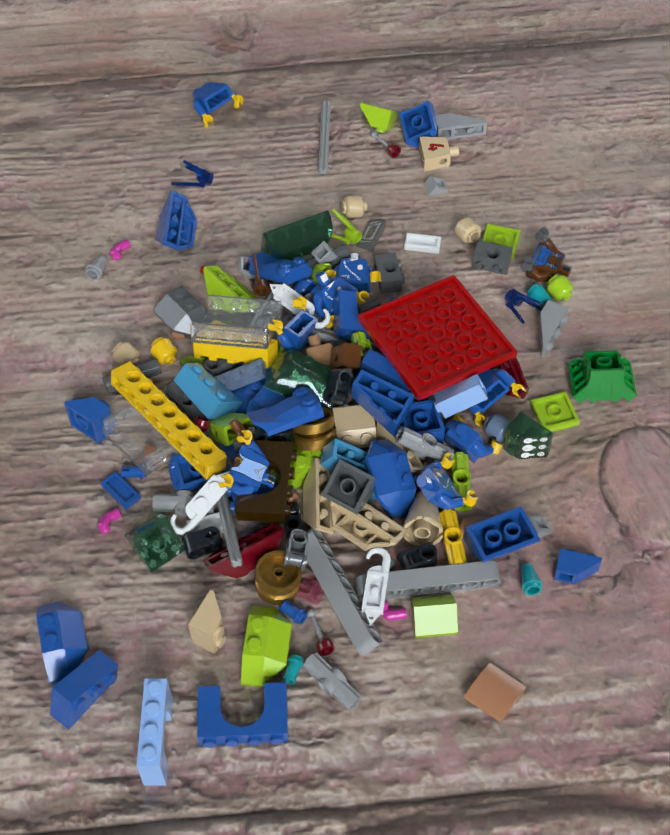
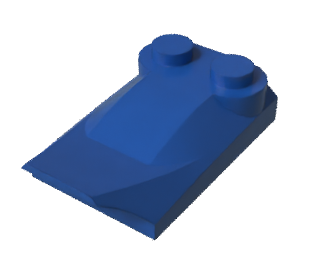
M264 252L256 254L259 276L287 285L312 276V268L308 266V261L303 257L289 260L278 259ZM251 255L248 258L250 264L249 274L255 275L253 257Z
M306 387L297 388L292 394L293 397L273 406L246 413L253 425L264 429L267 436L324 417L318 398L311 389Z

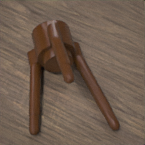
M253 253L256 281L254 282L253 279L249 281L253 288L254 296L264 297L269 291H272L270 284H273L274 281L270 280L268 284L267 280L260 278L256 254Z

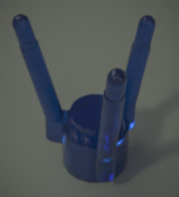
M183 160V163L186 164V169L197 173V181L199 183L171 182V185L204 188L205 185L210 186L212 184L214 174Z
M514 288L510 289L505 295L506 306L512 310L522 324L525 321L514 306L518 307L525 302L540 311L543 309L540 306L541 302L518 292Z

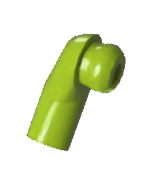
M191 355L180 359L179 362L181 367L185 363H198L201 365L204 364L206 358L201 356L198 359Z

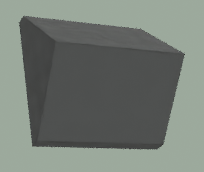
M339 459L321 496L354 514H358L372 497L376 478Z

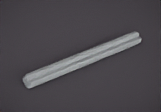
M323 101L321 109L318 167L320 175L328 173L331 107L329 101Z
M225 493L217 504L231 566L237 567L241 566L243 562L227 494Z

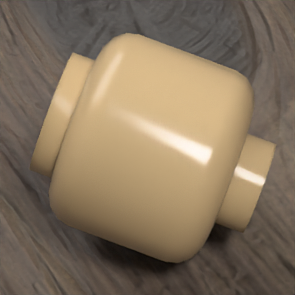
M360 195L346 196L341 201V212L347 218H360L363 216L364 211H367V202L363 201Z
M466 217L457 222L455 234L464 243H474L480 237L481 227L472 218Z
M120 342L112 351L113 360L119 366L129 361L136 365L140 362V351L130 342Z

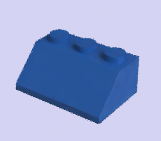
M521 506L467 526L464 540L472 555L485 563L540 542V537Z

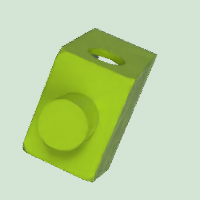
M227 413L212 419L210 430L214 441L229 446L233 444V441H237L236 432L229 425L232 420L237 418L245 429L249 427L255 428V425H253L247 414Z

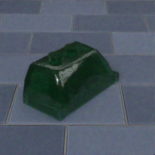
M328 210L263 233L261 251L278 259L289 260L312 254L311 252L323 241L328 244L331 239L333 225Z
M294 349L282 353L271 365L264 387L286 398L293 397L292 394L297 388L306 387L312 390L318 398L321 407L328 408L331 411L332 407H339L338 404H328L324 401L328 375L333 370L330 366L321 364L311 356L304 355Z

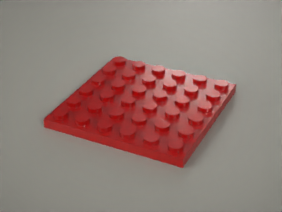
M455 275L358 315L360 324L418 401L517 357L518 351Z

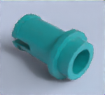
M291 655L288 658V666L282 678L284 682L289 684L296 683L299 670L304 664L302 657Z

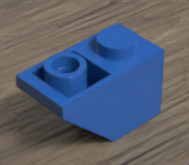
M560 549L554 580L576 584L598 572L602 558L594 554L575 552L572 549Z

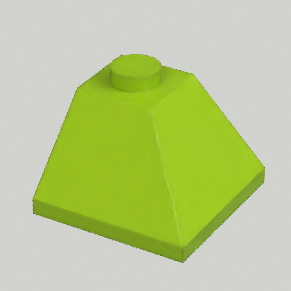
M360 103V107L372 127H376L375 131L385 133V130L391 131L399 115L398 112Z

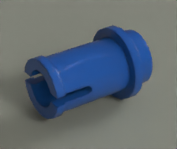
M143 464L121 467L124 470L121 471L122 478H139L142 480L143 477H147V466H143Z
M289 600L284 601L280 607V611L292 618L295 624L299 623L301 625L307 619L308 614L303 608L299 609Z

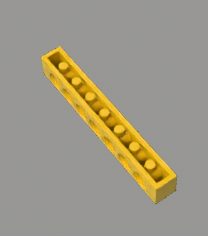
M129 361L111 370V385L206 480L226 470L227 456L225 452L220 450L212 439L201 431L199 426L192 423L188 416L182 413L176 404L170 401L164 392L159 390L151 379L147 378L138 367H135Z

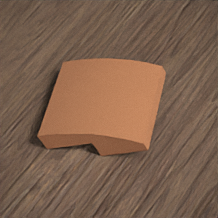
M489 663L473 682L464 698L501 723L511 711L515 702L524 693L526 686L492 663Z

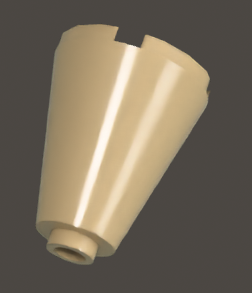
M420 491L415 495L403 524V528L408 530L404 539L415 546L427 543L435 545L443 538V526L438 506L430 503L423 492Z

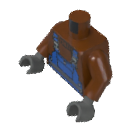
M546 227L539 229V232L535 235L537 240H543V242L539 243L532 258L525 257L520 265L522 271L527 270L526 277L532 278L538 283L548 282L557 274L569 277L572 270L571 266L564 264L565 254L553 244L550 238H547L549 231Z

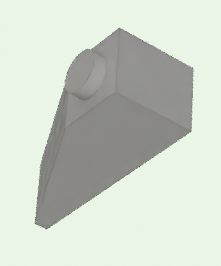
M453 113L436 115V137H445L449 140L486 135L487 120Z

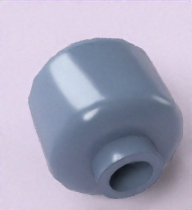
M501 414L490 415L483 426L485 434L497 442H502L505 439L509 440L514 432L512 430V421Z

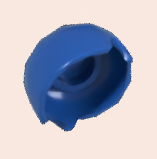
M305 278L297 281L292 289L304 297L306 294L311 293L317 284L312 279Z

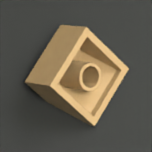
M347 405L344 408L332 407L336 439L359 449L368 448L372 441L377 440L374 418L361 405Z
M210 590L188 626L192 643L215 654L218 648L223 647L226 636L215 593Z

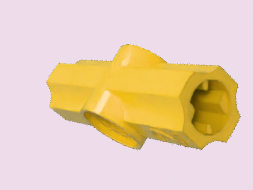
M451 509L443 510L439 514L443 526V547L446 551L448 565L467 563L462 542V532L459 529L456 511Z

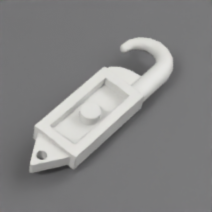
M284 283L283 285L270 284L274 295L273 298L297 315L301 310L300 308L293 307V300L296 297L302 296ZM307 300L305 308L313 316L315 306ZM323 309L325 319L322 322L317 321L316 329H322L329 324L330 314L326 309Z
M230 471L216 476L213 475L187 504L186 513L191 520L183 528L175 525L177 517L175 514L171 517L170 527L173 532L185 535L195 528L228 490L226 487H219L218 484L225 482L220 476L229 474Z
M380 547L371 549L366 555V559H370L371 555L375 553L383 557L382 566H373L367 572L362 612L365 614L369 625H372L380 615H383L389 578L390 554L387 550Z

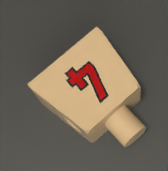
M420 137L419 151L424 172L447 167L450 165L451 156H459V147L449 146L448 140L445 137Z

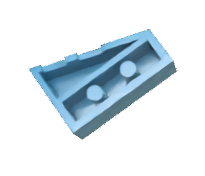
M185 363L173 380L209 420L216 419L227 413H236L243 403L240 398L198 363Z
M336 438L323 447L320 465L331 474L339 459L369 474L365 461L366 451ZM374 490L368 503L376 499Z

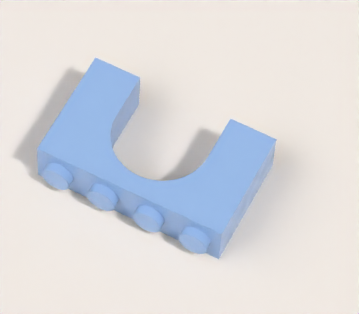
M478 374L433 394L436 400L434 402L435 408L438 413L442 412L445 418L488 399L486 388Z
M144 679L136 765L144 786L167 785L168 761L164 749L165 721H172L173 697L167 679Z

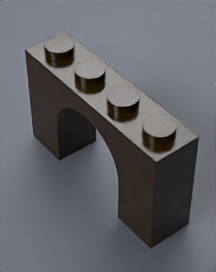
M254 440L270 462L268 468L277 472L281 479L277 487L268 493L237 496L235 510L237 521L286 523L287 516L291 515V504L288 503L289 498L293 497L291 480H295L293 462H297V450H294L293 442Z

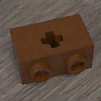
M342 343L331 348L329 371L333 369H349L353 373V371L360 369L362 345Z

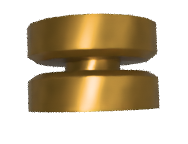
M322 407L324 417L293 428V442L296 448L305 451L321 450L337 438L336 429L333 427L334 414L330 409Z
M285 551L266 553L259 559L256 565L255 590L262 600L272 605H282L287 600L291 602L297 597L301 586L302 570H300V567L288 564L283 566Z

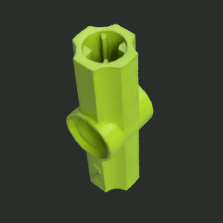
M456 452L452 457V460L455 459L451 466L452 483L460 496L464 498L467 492L471 490L468 454ZM464 504L462 507L454 509L459 512H467L472 507Z

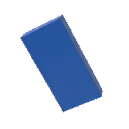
M116 471L100 482L101 487L125 510H128L141 499V495Z

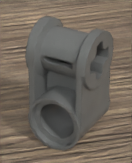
M295 529L291 531L285 549L283 566L288 564L304 570L308 556L309 539L308 534L304 530Z

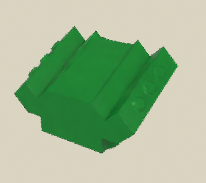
M617 350L584 351L583 358H575L568 364L572 395L579 403H582L585 399L592 403L608 400L616 403L622 397L630 402L637 396L631 362L625 357H621Z

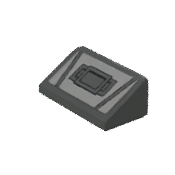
M386 220L369 221L356 247L373 252L386 228Z

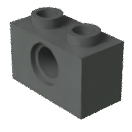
M478 241L473 256L472 268L507 275L513 248Z
M396 253L374 255L375 271L381 272V282L378 281L381 294L402 291L405 276L404 273L400 272L402 269L401 260H397Z

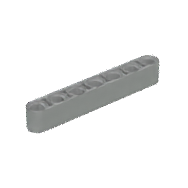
M311 528L307 532L309 536L307 562L354 647L361 655L367 656L382 643L381 636L374 624L369 625L365 614L362 612L360 599L323 534Z
M487 561L485 563L473 562L389 572L385 600L494 588L501 584L498 564L496 561ZM367 574L360 575L355 579L357 596L361 602H363Z

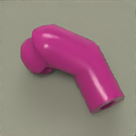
M128 240L115 244L109 252L110 256H112L114 261L122 257L120 252L131 248Z
M118 508L101 516L97 524V529L100 530L101 534L108 533L111 530L108 524L121 517Z
M385 600L384 611L381 616L388 621L407 618L406 608L393 610L389 606L388 601Z

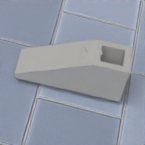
M550 300L547 301L542 309L539 319L541 357L543 358L547 352H551L554 346L553 341L560 337L562 326H566L569 320V316H567L569 308Z

